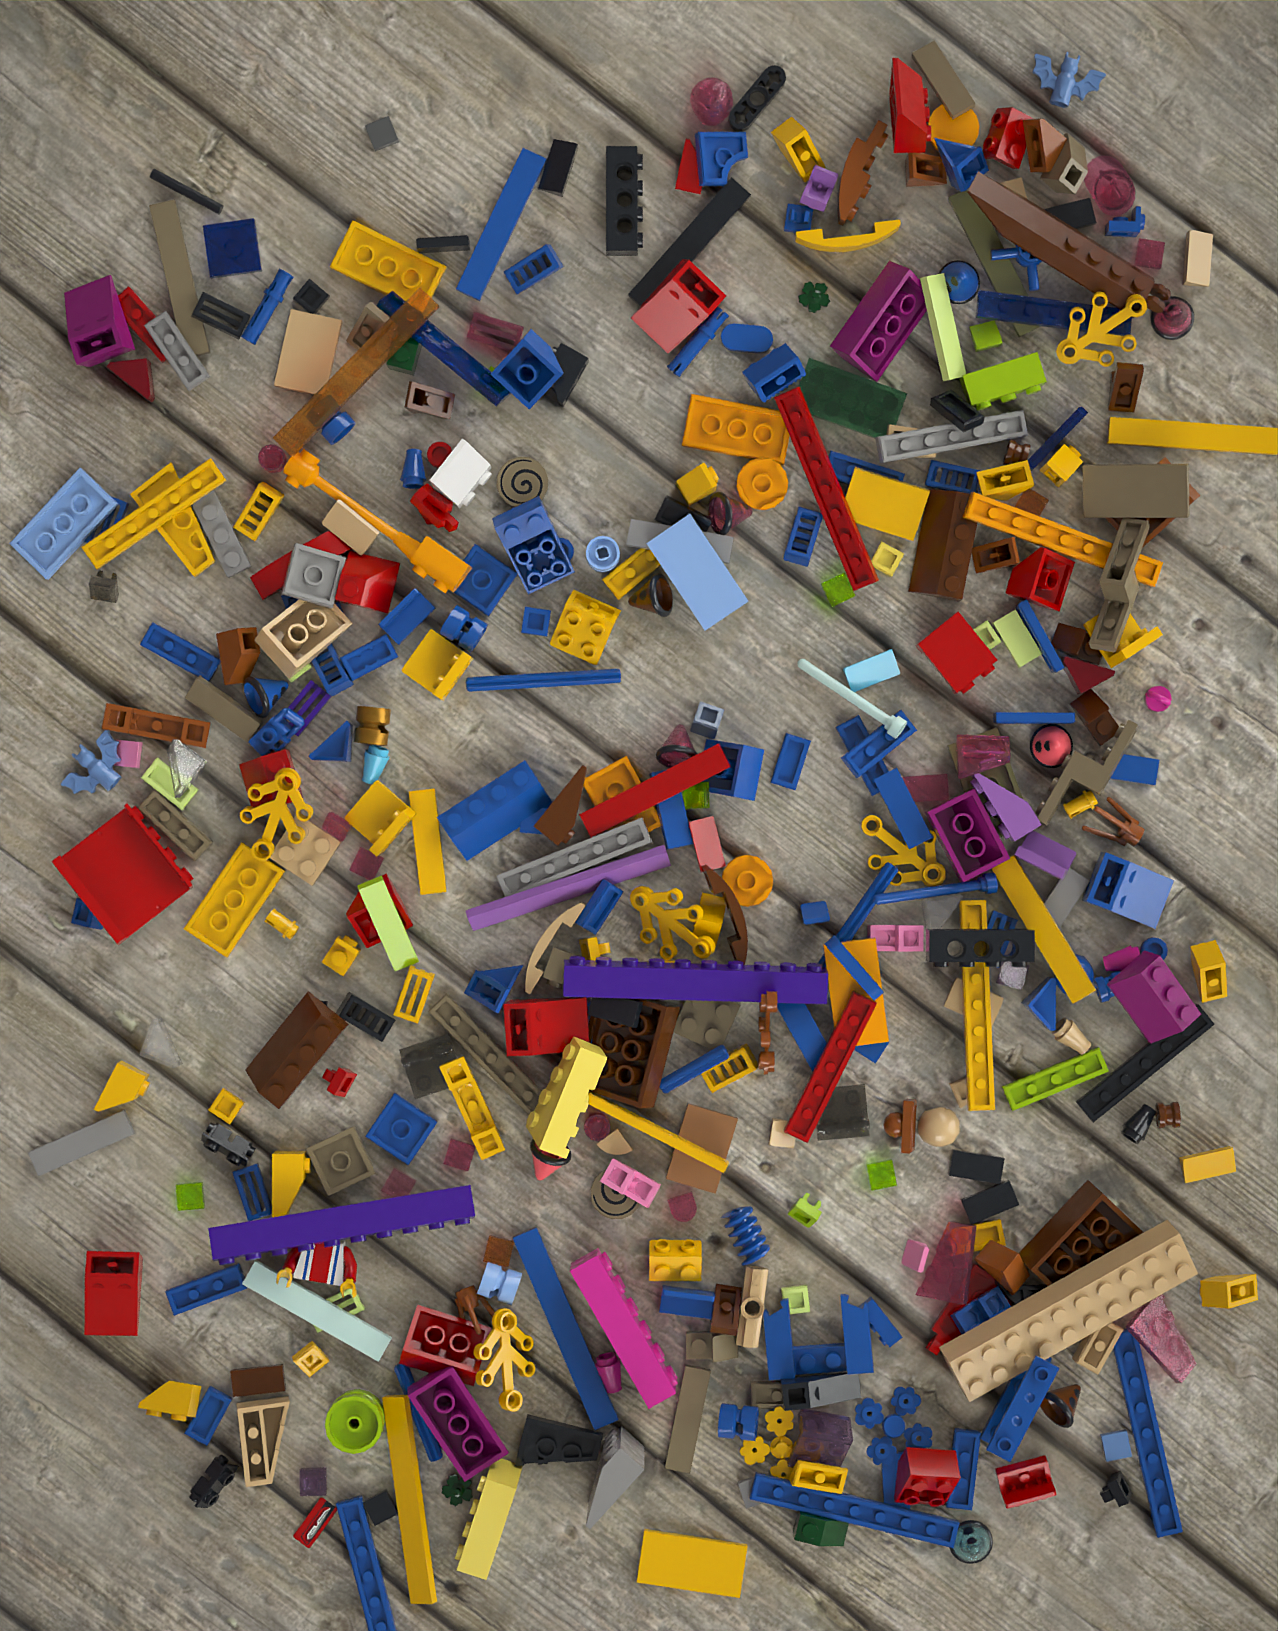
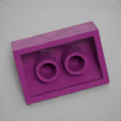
M975 788L925 812L960 882H965L1010 859Z
M1145 950L1107 984L1149 1043L1184 1031L1201 1015L1161 956Z

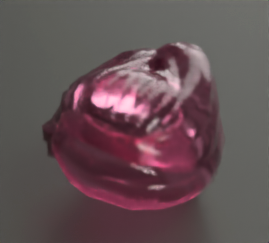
M709 77L694 86L690 94V103L693 112L703 124L716 126L721 124L729 115L733 106V96L730 87L718 78Z

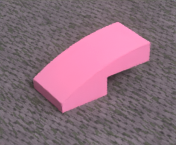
M867 925V938H876L877 951H923L924 925Z
M614 1158L600 1182L620 1194L630 1197L646 1208H649L661 1184Z

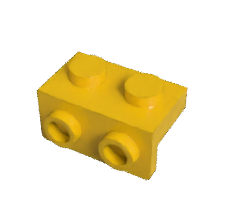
M659 1239L649 1241V1281H701V1240Z

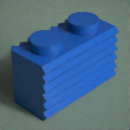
M786 343L773 349L768 355L752 363L747 369L742 371L749 387L765 403L767 399H771V396L775 397V394H779L784 388H788L793 382H797V379H801L802 376L806 375L800 359Z

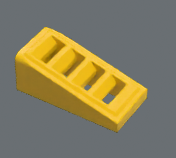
M265 482L259 483L233 528L256 541L285 495ZM262 492L274 499L272 503L261 496ZM259 502L260 504L267 507L268 510H262L261 508L256 506L255 503ZM250 511H253L254 513L261 516L262 520L260 521L257 518L250 515ZM246 519L256 525V530L244 524V520Z
M747 1043L729 1052L730 1057L701 1074L711 1093L757 1070L758 1061ZM739 1055H742L748 1066H744ZM733 1059L734 1063L739 1069L738 1072H735L734 1068L730 1063V1060ZM722 1064L729 1074L727 1078L720 1067ZM711 1070H715L721 1080L719 1083L714 1079L710 1072Z

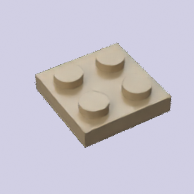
M295 816L294 821L297 826L304 829L305 838L301 843L293 844L289 841L286 830L276 845L270 859L313 886L342 842L309 820L303 822ZM293 832L295 838H300L299 833Z

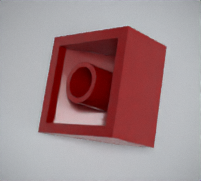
M287 749L239 764L247 792L253 784L263 785L275 780V775L282 768H292L295 770L290 750ZM286 776L285 781L292 783V780ZM299 787L298 790L303 798L301 788ZM253 789V793L260 796V792L257 789ZM278 791L264 795L259 801H252L249 798L250 805L256 807L275 800ZM289 795L286 801L287 805L293 803Z

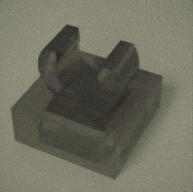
M99 571L97 576H91L89 581L90 598L117 603L119 592L116 573L112 574L111 579L103 578V571Z

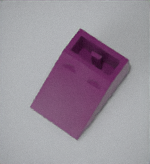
M111 275L64 293L68 340L76 365L92 367L135 350Z

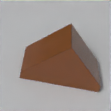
M1044 118L1023 120L1030 172H1050L1067 138Z
M923 153L907 154L905 159L906 187L947 184V174L941 157Z
M1015 537L972 548L976 574L1012 567L1020 563Z
M989 1240L974 1258L983 1269L1012 1295L1018 1291L1030 1276L1018 1252L993 1240Z

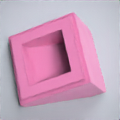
M116 740L119 741L117 755L121 758V761L115 763L114 766L140 768L142 742Z
M909 1239L902 1257V1264L922 1273L929 1247L925 1243Z

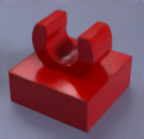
M339 1067L337 1071L327 1068L322 1078L330 1082L327 1088L328 1092L336 1096L345 1097L357 1074L345 1068Z

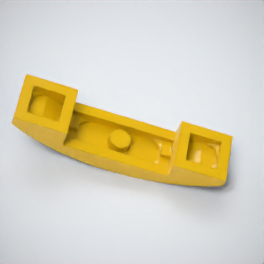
M900 219L874 222L872 227L873 233L823 239L822 229L798 231L795 234V242L819 251H855L873 246L889 238L899 230L901 222Z
M464 1056L439 1066L470 1131L472 1141L481 1160L504 1151L505 1147L496 1124Z

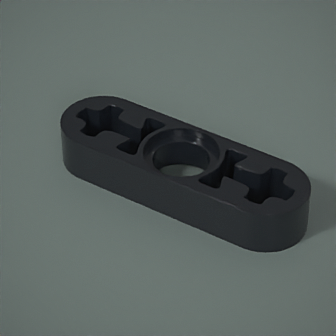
M773 65L766 68L733 107L729 114V125L733 130L743 132L749 129L781 91L786 81L785 71L781 67ZM777 73L779 74L778 80L780 83L773 82L769 87V91L772 93L769 94L766 88H764L769 83L770 77L768 75L774 76ZM754 92L762 93L765 97L764 103L758 106L752 104L750 101L751 94ZM745 103L751 111L745 116V124L743 122L737 124L735 123V114H743L746 110V107L743 106Z

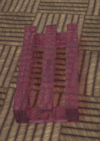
M476 312L473 313L467 339L511 351L521 340L524 331L523 326ZM479 320L517 332V335L477 324ZM479 330L515 342L514 345L474 334V332Z

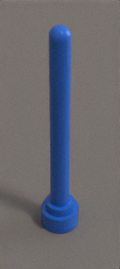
M994 872L982 874V877H978V880L877 894L873 897V902L880 905L977 890L980 893L993 894L998 891V883Z

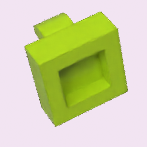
M809 1193L799 1198L787 1213L807 1228H810L822 1213L818 1210L821 1207L820 1200L814 1206L807 1202Z

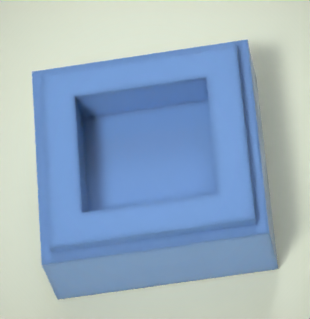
M1126 1429L1100 1434L1106 1462L1132 1457Z

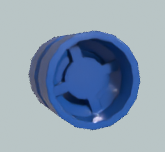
M331 395L316 404L306 416L316 429L322 428V436L331 445L340 441L356 424L346 411L340 412L339 403Z
M456 605L439 633L451 641L457 639L458 645L471 653L485 633L488 624L477 617L470 618L468 611ZM465 626L469 629L468 633L462 632Z
M722 1403L719 1412L718 1437L734 1439L737 1435L741 1440L756 1441L759 1408L744 1405L741 1409H738L736 1404Z

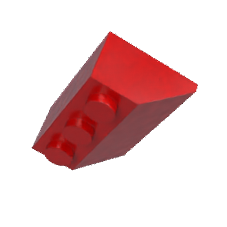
M892 58L889 103L894 153H925L926 142H931V125H926L930 119L929 106L925 107V104L928 103V88H923L922 77L899 58Z
M417 1305L399 1364L428 1373L453 1366L463 1383L474 1387L476 1374L482 1360L475 1358L474 1348L477 1344L485 1342L492 1328L479 1324L481 1334L478 1335L472 1321Z

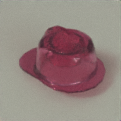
M1098 156L1092 159L1087 165L1088 173L1084 178L1089 193L1103 213L1110 216H1120L1126 213L1135 201L1136 190L1131 178L1122 164L1111 156Z

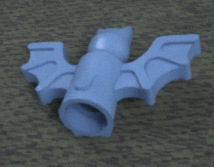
M1066 52L1064 61L1061 64V73L1055 76L1051 69V58L1035 54V68L1032 73L1039 77L1041 82L1040 89H1052L1053 92L1049 101L1051 105L1066 108L1069 106L1072 95L1079 97L1083 101L1087 93L1099 90V84L1106 76L1103 72L1090 70L1083 80L1075 82L1074 75L1078 71L1080 55H1078L1077 59L1068 57L1069 52Z
M105 730L96 740L102 752V759H97L94 753L82 744L79 745L80 753L78 755L72 754V757L82 767L88 769L89 775L81 776L75 772L69 773L62 781L61 786L69 787L73 790L74 794L81 790L95 793V788L99 783L107 791L115 787L122 777L113 770V765L120 762L121 758L117 755L119 741L112 738L110 730Z

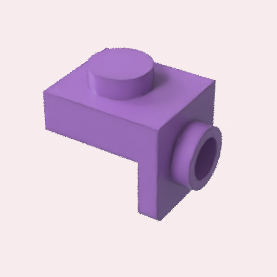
M815 165L801 196L800 203L824 212L836 184L838 174Z

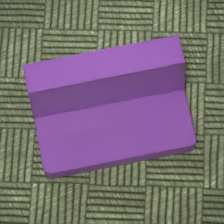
M1031 831L1027 834L1022 846L1018 847L1015 856L1063 881L1076 857V852L1035 831Z

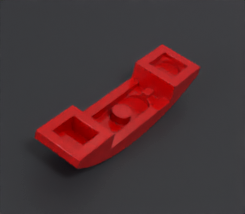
M330 530L303 544L339 556L352 550L351 547ZM292 551L250 577L262 600L282 590Z

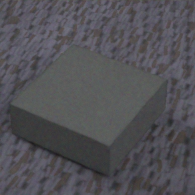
M389 116L365 125L375 152L399 142Z

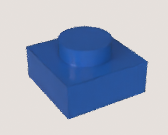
M525 607L521 633L548 637L551 610Z

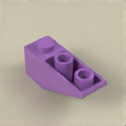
M978 772L970 774L973 778L970 781L972 787L975 788L978 795L982 793L987 802L984 803V806L991 817L996 815L1001 823L998 829L1005 839L1010 838L1011 841H1016L1042 825L1027 801Z

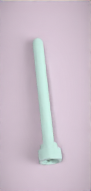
M800 659L797 662L801 670L884 724V728L888 730L887 733L896 739L905 728L907 721L900 716L895 717L892 715L890 717L807 660Z

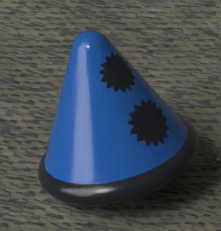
M955 260L948 262L940 269L938 274L944 273L950 303L965 304L975 298L980 288V277L977 270L971 264Z
M251 676L247 677L243 683L244 694L250 708L261 718H266L269 715L270 710L289 686L288 682L284 680L262 679Z

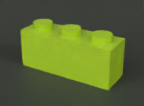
M1038 352L968 373L960 378L966 402L972 407H976L977 411L991 407V402L1001 399L1002 403L1012 401L1017 398L1016 394L1025 391L1026 395L1037 393L1042 390L1041 386L1047 382Z

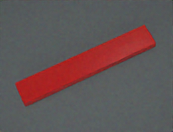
M718 743L579 815L590 837H594L731 766Z
M852 991L784 1128L785 1133L808 1143L877 1005L876 1001Z

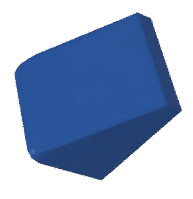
M77 898L71 923L102 930L103 926L84 902Z
M825 901L801 904L802 921L805 925L829 922L830 916Z

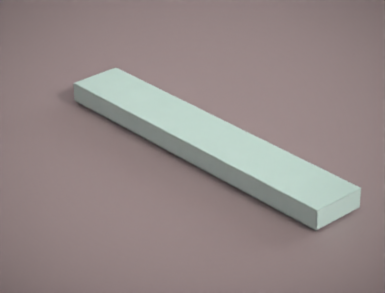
M257 1260L254 1262L242 1283L243 1285L379 1362L392 1339L391 1336L292 1281L290 1287L286 1288L288 1282L286 1277H281L277 1284V1271Z

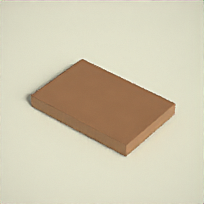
M688 1103L679 1136L726 1159L738 1118ZM674 1148L666 1179L716 1194L722 1172Z

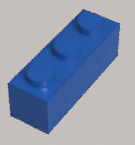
M872 1297L864 1301L868 1303L870 1328L874 1333L876 1331L879 1333V1340L884 1346L887 1344L891 1347L903 1338ZM863 1302L861 1305H859L858 1307H859V1308H863L864 1302Z

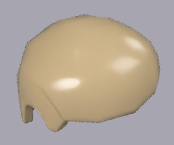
M937 1107L923 1112L917 1123L918 1134L923 1142L935 1147H943L953 1143L960 1133L958 1117L955 1112L945 1107Z

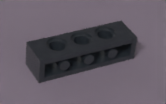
M606 146V256H638V248H643V232H638V222H643V206H638V196H643V180H638V170H643V154H638L637 146ZM621 170H628L632 176L630 179L623 181L618 178L617 174ZM621 196H628L632 202L629 206L622 207L617 203V200ZM621 222H628L631 224L632 229L627 233H622L617 229V226Z
M926 929V961L933 962V967H949V962H959V967H975V962H985V967H1001V962H1011L1012 967H1027V962H1035V930ZM952 941H957L960 944V950L956 955H950L947 950L949 943ZM978 941H984L986 944V951L982 955H976L974 952V945ZM1005 941H1010L1012 944V951L1008 955H1003L1000 951V946Z

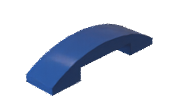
M777 1003L781 1016L813 1072L827 1044L805 1004Z

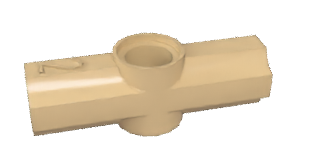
M753 1265L746 1266L736 1345L758 1348L768 1268ZM756 1301L759 1303V1309L756 1312L750 1313L745 1310L746 1303Z

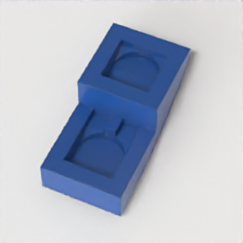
M996 1286L950 1316L961 1334H964L1011 1306L999 1286Z

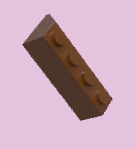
M928 489L930 493L924 508L908 592L960 602L963 599L977 528V522L963 518L970 494L958 491Z
M308 991L245 1069L258 1093L276 1108L280 1109L349 1024Z

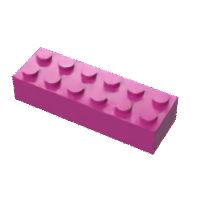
M599 1248L572 1262L570 1273L648 1409L676 1394V1385L678 1384L676 1379L678 1377L671 1365L666 1367L664 1363L665 1355L658 1342L652 1343V1332L645 1320H639L637 1312L639 1309L633 1298L627 1299L624 1294L626 1287L619 1274L613 1275L611 1271L613 1264L606 1252L601 1253Z

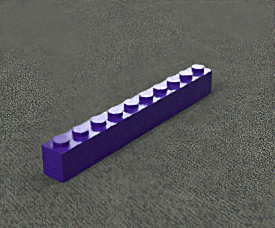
M571 956L569 960L564 959L563 997L761 1002V994H766V991H777V1003L827 1004L828 971L826 967H822L818 963H808L806 967H798L795 963L790 962L780 963V966H770V963L762 961L754 962V965H743L741 961H728V964H717V961L703 960L699 964L691 963L687 959H677L675 963H665V960L659 958L649 959V962H638L637 958H623L622 961H612V958L609 957L585 960V957Z
M471 1185L211 1227L208 1228L212 1259L213 1261H219V1265L235 1263L234 1258L245 1256V1260L249 1261L260 1259L261 1253L271 1252L272 1256L288 1254L287 1249L298 1248V1252L314 1250V1245L324 1243L325 1248L340 1245V1240L350 1239L351 1243L366 1241V1236L376 1235L377 1239L392 1237V1232L402 1230L404 1235L419 1232L418 1227L428 1226L429 1230L445 1228L444 1223L454 1222L455 1226L470 1224V1219L475 1218Z

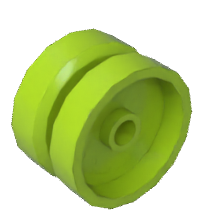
M361 1389L348 1390L339 1395L327 1412L325 1420L326 1435L332 1445L342 1452L351 1454L365 1452L373 1447L384 1429L385 1415L383 1405L378 1397L369 1391ZM357 1419L359 1423L357 1422L356 1424H354L351 1422V1420Z

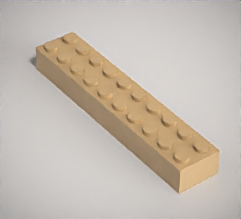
M1166 1220L939 1348L958 1386L968 1401L971 1402L1028 1370L1035 1355L1044 1360L1048 1359L1194 1277L1198 1272L1180 1233Z

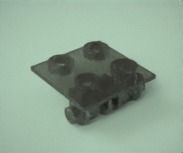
M449 1034L399 1049L402 1057L400 1058L401 1063L406 1070L415 1099L449 1089L439 1066L457 1059Z
M865 1084L835 1087L816 1125L818 1141L870 1136Z

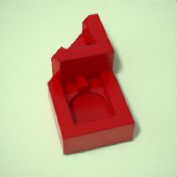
M686 138L675 189L701 194L702 186H699L696 149L692 141Z

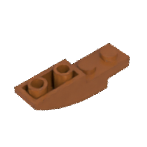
M878 120L866 142L856 138L845 162L839 185L837 208L838 222L842 226H844L847 220L852 222L859 209L855 206L860 197L865 199L872 187L868 183L871 175L863 170L869 171L876 158L872 156L876 147L881 149L889 136L885 133L888 125Z

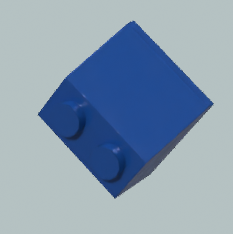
M530 329L498 364L491 375L530 410L559 379L563 371L551 347Z
M706 739L704 751L719 743L731 767L698 783L696 790L755 801L764 749Z

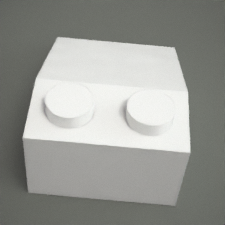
M462 438L432 476L430 482L436 491L452 501L460 509L463 504L468 506L476 495L473 491L479 484L483 486L492 475L489 472L492 467Z

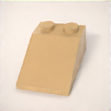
M298 600L264 626L254 641L290 679L353 623L335 603L333 608L330 609Z

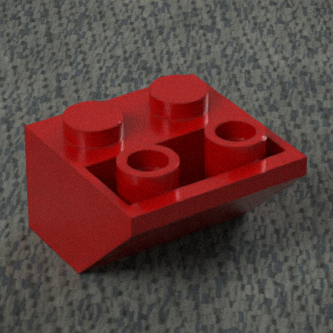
M906 1447L898 1461L894 1501L907 1505L926 1504L933 1507L944 1506L961 1478L956 1450Z

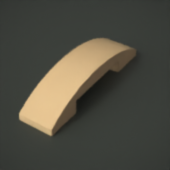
M584 903L576 904L562 913L539 939L527 968L526 993L530 994L544 973V970L537 967L536 964L559 927L564 923L572 928L585 907Z

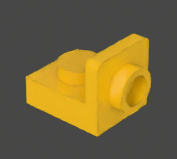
M345 935L344 938L337 936L322 963L341 976H344L361 951L357 947L359 943L348 935Z

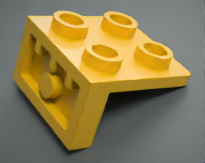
M573 589L564 606L550 645L593 665H597L621 610Z
M1130 613L1117 651H1099L1110 668H1113L1163 634L1158 626L1150 631L1146 627L1141 630ZM1099 614L1083 624L1090 637Z
M430 629L402 668V672L444 701L473 658Z
M376 780L348 812L345 820L373 844L369 851L377 857L388 848L417 813L382 782Z

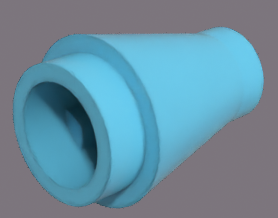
M370 744L368 750H365L363 782L373 784L379 779L390 758L388 756V749Z

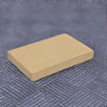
M291 309L274 386L326 397L343 321Z

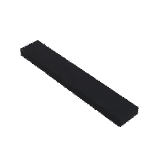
M731 177L727 184L722 187L630 291L628 296L641 306L682 259L693 262L751 197V194Z
M1199 1004L1195 1006L1201 1015L1184 1031L1153 1043H1147L1076 1101L1091 1122L1094 1123L1215 1025Z

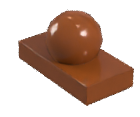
M905 1099L903 1101V1114L893 1112L884 1119L883 1126L885 1132L893 1138L902 1137L901 1153L910 1154L915 1150L916 1099Z

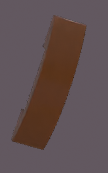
M705 864L701 867L709 890L714 895L722 893L736 933L733 936L727 937L734 961H741L745 965L748 935L743 911L728 884L712 868Z

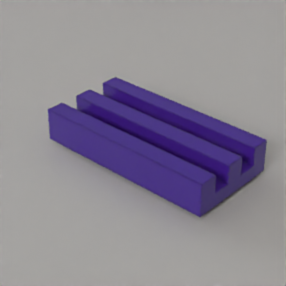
M312 680L308 682L288 707L294 711L312 688L315 689V692L297 712L298 715L302 716L320 694L323 696L321 701L304 720V726L295 734L298 737L331 698L327 692Z

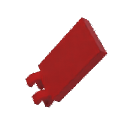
M972 1265L930 1329L936 1332V1334L925 1348L937 1356L940 1352L939 1347L962 1335L950 1315L996 1287L995 1279L977 1265ZM1005 1296V1298L1007 1299L1008 1303H1009L1010 1306H1011L1012 1303H1011L1010 1300Z

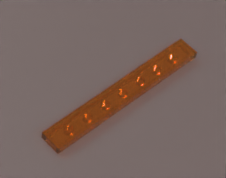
M419 287L281 428L273 439L293 458L434 314L439 305Z

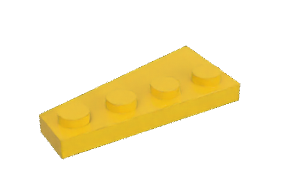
M170 462L130 493L139 507L179 480L173 463ZM189 506L157 528L194 577H197L216 562L192 506Z

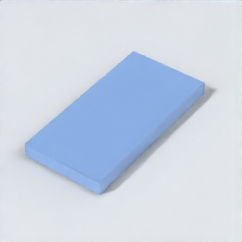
M79 468L9 544L45 579L49 580L119 504L82 468Z
M691 514L646 543L705 631L749 602Z

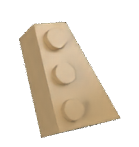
M289 1396L236 1403L246 1487L272 1484L285 1419L290 1403Z

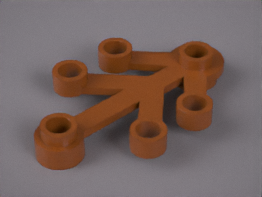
M766 991V994H761V1002H759V1013H765V1017H759L758 1031L761 1032V1047H764V1051H760V1054H758V1069H763L764 1075H768V1072H774L775 1053L774 1051H768L770 1047V1012L777 1013V991Z

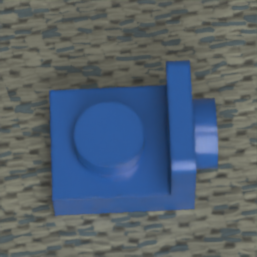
M1135 206L1132 210L1131 221H1128L1127 217H1114L1112 220H1109L1105 225V236L1137 237L1140 230H1144L1145 214H1141V206Z

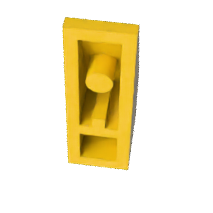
M275 1151L272 1154V1217L288 1215L307 1174L311 1173V1159L307 1158V1151Z

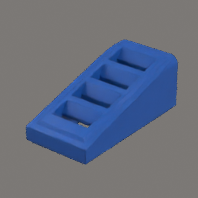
M546 244L505 270L504 274L515 293L519 294L564 266L550 244ZM545 254L547 255L548 259L552 264V266L548 267L544 258L542 257ZM536 259L543 270L541 273H539L533 263ZM528 265L530 271L534 276L531 279L527 274L526 270L524 269V266ZM517 270L525 281L522 285L514 273Z
M931 460L925 486L945 491H958L968 494L975 492L979 494L980 486L976 472L980 470ZM938 469H943L940 482H935ZM952 471L950 485L946 484L948 473ZM959 474H963L961 486L957 487ZM970 476L974 477L971 490L967 489Z
M798 507L783 559L785 561L808 567L822 522V513ZM804 518L811 521H815L816 523L815 525H811L808 523L801 522L800 519ZM800 528L813 533L812 535H809L806 533L797 531V529ZM794 539L809 542V546L795 542Z
M331 643L327 647L328 652L317 658L315 657L311 662L326 692L330 696H335L353 686L354 683L351 681L336 649ZM329 658H333L331 662L323 666L320 665V663L328 660ZM336 667L338 668L337 671L326 676V672Z

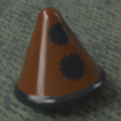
M654 574L647 583L629 598L628 603L633 607L658 614L661 617H667L673 607L671 587L662 574Z
M1078 1384L1047 1391L1040 1405L1044 1414L1060 1427H1071L1074 1423V1415L1081 1387Z

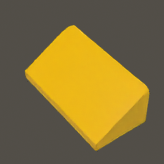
M1231 1146L1179 1157L1185 1183L1236 1172L1234 1150Z
M797 1460L790 1473L789 1481L792 1486L842 1494L848 1469Z

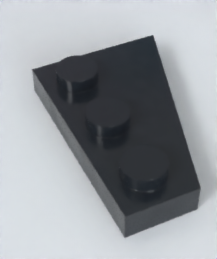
M527 1414L515 1466H524V1464L531 1463L542 1465L548 1464V1462L560 1461L565 1463L597 1461L603 1433Z

